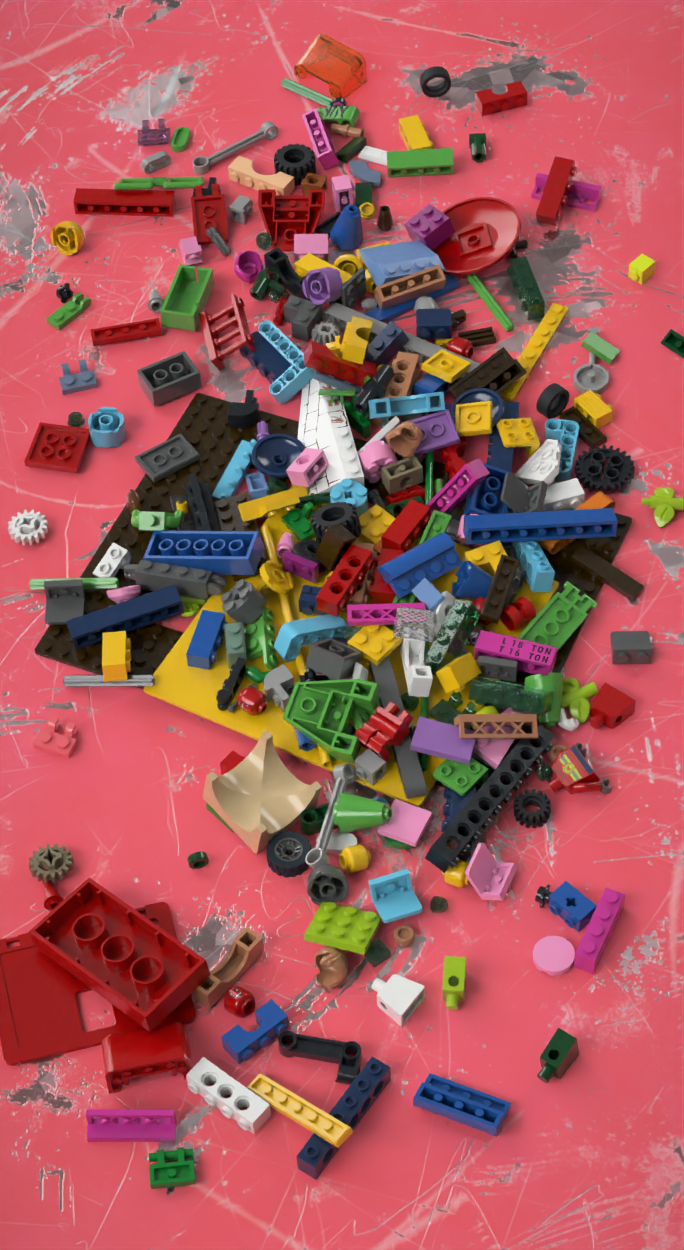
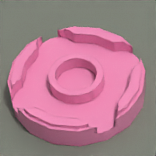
M556 935L546 936L540 939L534 946L533 962L541 972H547L548 975L552 976L561 975L568 972L574 964V947L563 937Z

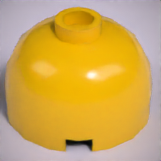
M62 221L51 230L52 244L57 246L59 253L72 255L82 248L85 235L81 226L77 223Z

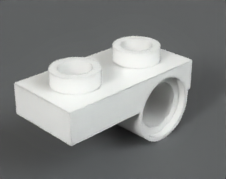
M113 542L93 574L98 578L114 577L120 568L124 569L125 565L130 563V552Z

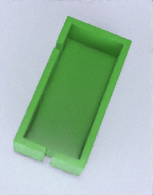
M179 265L160 310L162 326L196 331L200 321L198 313L204 310L214 286L213 269L198 267L197 282L195 266Z

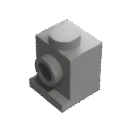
M239 195L229 206L230 219L245 225L246 218L253 211V201L250 198Z

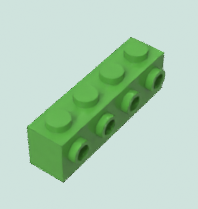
M453 148L394 150L387 152L388 178L454 174Z

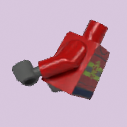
M574 744L571 748L561 750L558 753L551 767L557 777L548 782L554 793L563 786H565L570 794L595 791L609 794L611 792L612 786H607L609 779L604 778L600 783V779L584 757L586 756L587 749L581 750L582 744Z

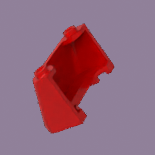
M179 1022L156 1027L151 1032L145 1029L117 1035L109 1034L101 1043L109 1094L120 1092L119 1087L123 1082H125V1085H129V1079L172 1071L173 1076H177L176 1072L183 1074L184 1080H186L187 1073L193 1068L187 1027Z

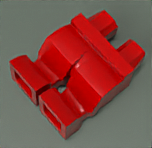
M391 701L384 709L378 706L375 710L376 712L369 718L368 723L365 722L364 726L358 728L353 735L358 737L363 748L371 750L386 761V763L390 757V753L387 751L388 745L399 746L404 740L405 735L407 736L411 732L408 726L413 720L412 716L405 710L396 717L400 709Z

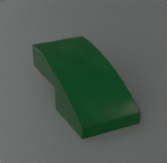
M372 182L355 183V206L360 207L365 202L372 204Z

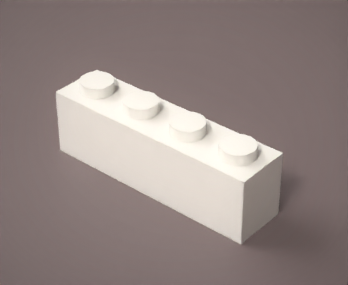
M574 478L548 485L543 511L570 510L584 503L585 493L578 479ZM509 507L507 508L509 513H515Z

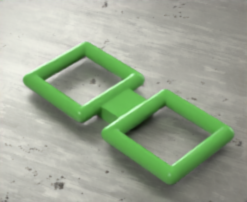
M205 178L118 179L114 184V189L142 190L152 189L154 186H163L165 189L195 188V186L199 185L203 187Z

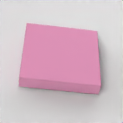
M395 799L390 807L393 812L392 819L389 820L388 824L380 825L378 834L416 847L432 818V812Z

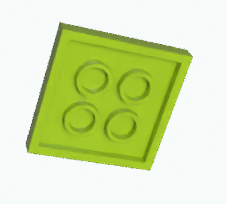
M323 901L304 933V940L365 955L382 923V919L379 914L372 911L358 910L354 907H346L333 902Z

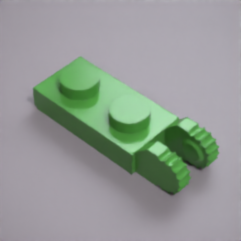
M77 293L73 296L72 300L46 318L47 323L57 330L63 329L90 306L92 300L88 297L83 299L84 295Z

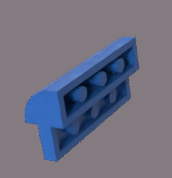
M441 532L379 566L377 569L385 583L390 584L395 595L400 599L411 593L424 578L431 582L460 566L463 562L454 548L456 545L449 535Z
M429 1073L425 1082L421 1083L413 1098V1105L496 1137L502 1131V1125L511 1109L510 1102Z

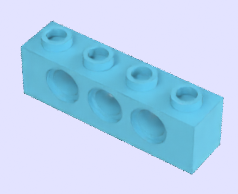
M512 542L515 559L520 560L518 567L527 572L525 579L532 592H551L555 572L538 542Z

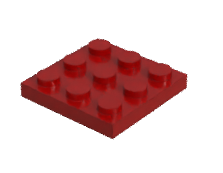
M40 422L25 458V466L78 473L91 438L89 429Z

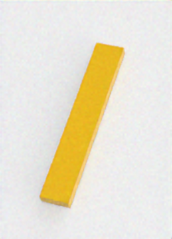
M261 1073L246 1087L270 1104V1107L337 1148L353 1133L348 1125Z

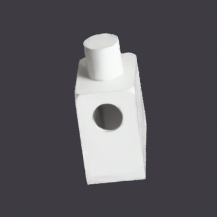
M396 974L392 975L387 982L376 978L371 986V989L378 992L376 996L377 1006L401 1027L425 999V986Z

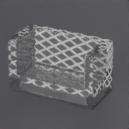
M398 607L393 625L394 637L433 642L437 626L436 611Z

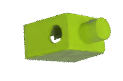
M445 956L442 995L448 1010L456 1011L459 1009V1002H464L467 976L466 957Z

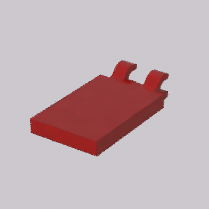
M211 184L212 195L207 196L202 195L201 185L195 186L196 197H191L194 236L197 238L198 245L214 244L206 232L211 227L215 228L226 243L229 242L224 194H219L218 184Z

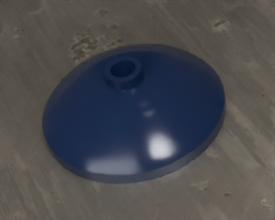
M475 388L464 392L454 401L450 410L454 425L456 405L492 401V427H494L501 420L504 413L502 398L497 392L487 388Z
M271 434L261 438L254 445L252 462L256 469L264 475L274 478L289 477L286 470L305 450V446L300 440L291 435Z

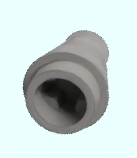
M153 289L149 292L148 307L151 311L158 313L163 306L164 300L159 291Z

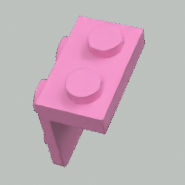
M478 843L466 868L465 875L482 900L503 901L517 867L514 863L496 862L485 844Z

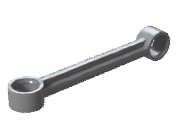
M267 121L262 124L260 131L208 157L198 156L192 161L193 170L199 175L206 174L210 170V165L264 138L267 140L274 139L278 135L279 129L271 121Z
M349 763L336 765L333 775L336 784L316 847L310 850L305 858L306 864L313 870L318 866L328 865L329 856L325 852L334 827V803L339 801L340 797L337 796L345 792L347 784L353 783L355 780L354 767Z

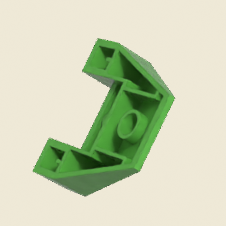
M361 679L296 682L283 719L336 760L355 764L361 744L358 737L346 734L355 706L374 711L381 693L377 683Z

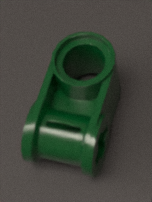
M329 803L306 809L301 813L300 828L303 834L314 835L320 833Z

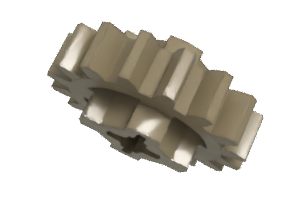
M56 843L53 847H50V844H47L46 848L40 846V851H33V857H29V869L32 877L37 876V881L44 879L46 884L49 880H52L53 883H56L58 878L61 881L64 880L63 875L69 876V870H73V855H71L70 850L65 849L64 845L58 848Z

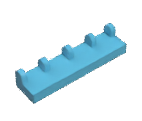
M252 439L251 442L241 441L212 494L214 501L235 495L252 463V450L257 443L256 440Z

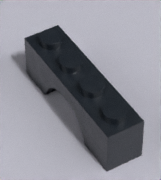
M278 247L264 254L265 269L270 267L276 268L279 272V279L277 280L294 296L311 301L305 297L302 284L306 276L302 278L295 272L288 256Z

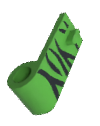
M354 106L317 108L324 122L338 121L341 125L349 124L351 127H354L360 117L359 109Z

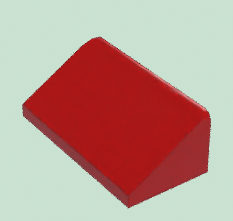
M415 485L385 497V500L389 505L390 503H397L420 495L425 502V489ZM397 507L395 508L394 513L399 512Z

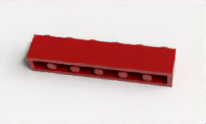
M76 188L73 203L75 214L174 217L176 199L175 191Z

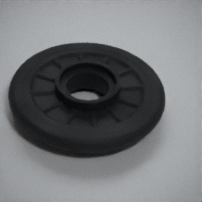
M302 540L294 545V554L318 563V565H323L314 557L319 547L317 541Z

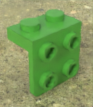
M473 758L470 759L469 765L446 759L433 772V777L459 795L464 796L476 783L482 786L488 779V768Z

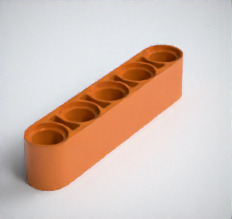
M600 491L574 510L613 508L614 510L616 503ZM575 539L538 540L537 542L546 551L554 555Z

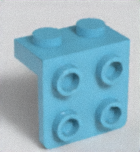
M408 869L368 881L371 900L384 923L394 922L423 911L422 905L412 889Z

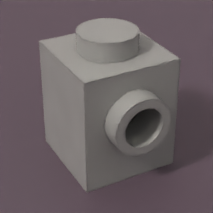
M367 749L363 754L361 753L356 757L355 773L360 779L366 780L373 786L387 774L386 761Z

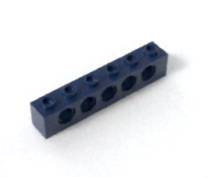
M371 1057L330 1111L329 1115L348 1125L353 1131L391 1081L390 1067ZM313 1134L296 1156L298 1169L317 1179L340 1147L337 1148L318 1135Z

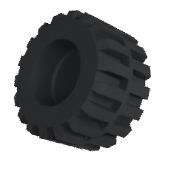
M296 143L293 145L288 144V146L278 149L274 155L275 174L283 172L294 177L295 186L300 185L307 173L316 174L313 150L310 147H305L303 144L299 145Z
M329 503L317 509L311 516L312 528L319 545L324 537L325 529L329 526L340 523L356 538L360 536L362 531L356 507L350 503Z

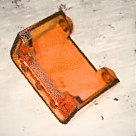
M323 33L313 40L294 66V74L298 78L304 79L309 73L329 84V92L335 98L341 97L345 99L367 82L365 58L355 50Z

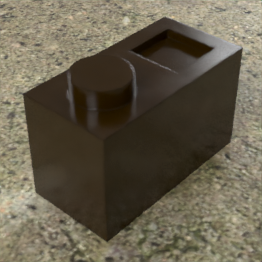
M340 523L329 526L324 531V537L314 557L329 570L335 569L356 537Z

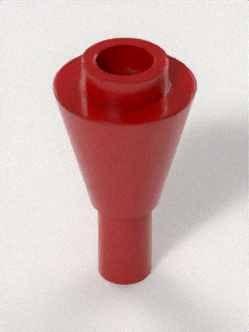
M43 879L45 888L44 908L52 911L64 899L52 886L51 880L46 884Z

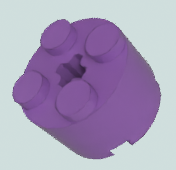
M325 267L311 270L306 274V279L303 280L302 284L305 297L312 301L311 303L318 305L333 302L342 296L343 284L340 272L337 269Z

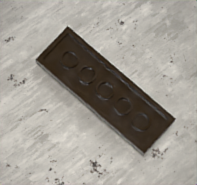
M248 491L213 502L220 531H259L257 520L243 522L238 509L239 504L251 501ZM265 549L263 550L255 575L260 574L259 569L261 565L267 561ZM232 575L234 582L255 575Z

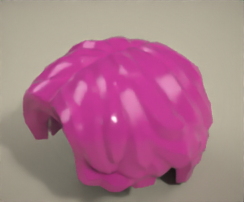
M251 250L239 253L234 262L236 275L247 283L257 280L258 273L264 270L260 255Z

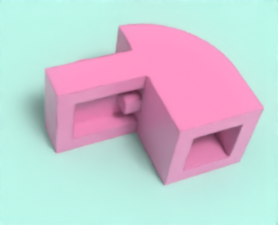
M196 236L179 240V248L185 265L203 262L201 245H198Z

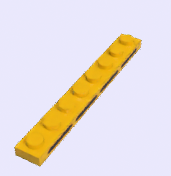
M552 303L517 360L527 373L499 394L503 401L514 402L569 313V307Z

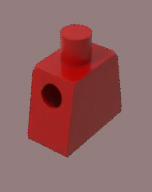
M605 682L590 705V716L592 717L589 721L590 725L595 729H599L602 725L614 729L635 713L636 700Z

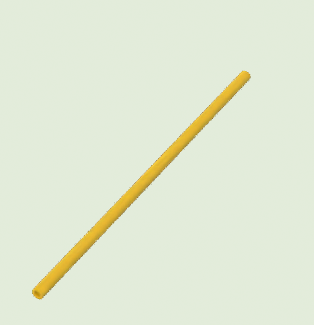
M263 526L261 531L268 558L279 563L271 529L269 526ZM278 593L285 623L295 621L288 594ZM302 647L295 658L299 678L300 675H304L307 669ZM317 745L322 766L324 768L332 766L330 754Z

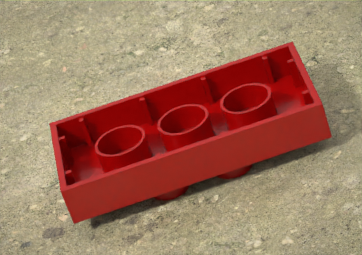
M90 877L29 931L33 944L37 949L149 1032L210 976L209 968L204 958Z

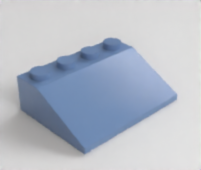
M419 240L359 250L376 286L440 265L443 272L445 270L438 255Z

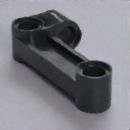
M290 1030L283 1031L278 1036L279 1051L284 1057L290 1058L295 1056L339 1064L336 1083L351 1085L360 1073L362 1054L361 1047L357 1042H341L300 1035ZM287 1042L293 1043V1044L290 1045V1046H285V1045H284V1044L287 1043ZM349 1053L356 1054L353 1057L347 1056Z

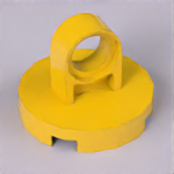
M267 560L259 569L262 579L257 583V589L265 597L271 596L275 592L287 594L294 586L291 574L289 572L285 573L281 569L283 566L273 560Z

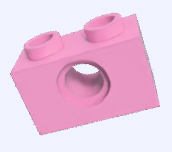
M305 448L286 471L292 485L310 487L327 468L329 463L324 450Z

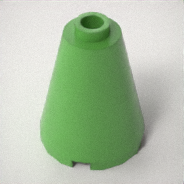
M548 673V675L543 676L542 674H536L525 678V686L537 714L538 722L540 725H544V728H554L559 723L564 683L563 673Z
M347 792L338 794L337 797H340L339 801L335 802L333 807L334 824L339 826L338 832L349 833L388 824L393 815L392 809L387 803Z

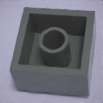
M327 638L311 644L305 666L314 670L317 674L328 676L330 680H342L353 675L355 662L360 664L363 652L334 639Z

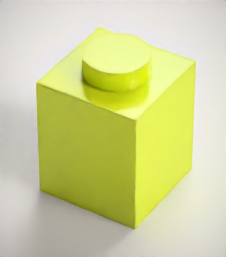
M641 254L629 264L628 277L642 285L655 274L656 261Z

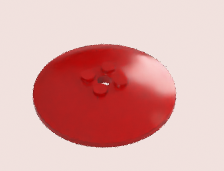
M475 197L458 202L442 212L450 218L455 233L432 251L440 258L445 268L444 274L462 276L484 271L503 260L515 247L521 233L519 215L512 205L499 198Z

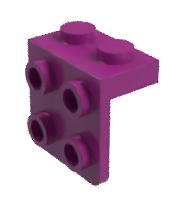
M286 550L281 555L283 571L315 584L327 568L324 565H318V563Z

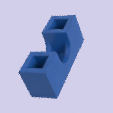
M272 999L255 1011L256 1022L260 1026L257 1030L245 1031L237 1024L221 1036L223 1048L238 1064L244 1060H249L256 1051L268 1046L272 1039L288 1029V1015Z

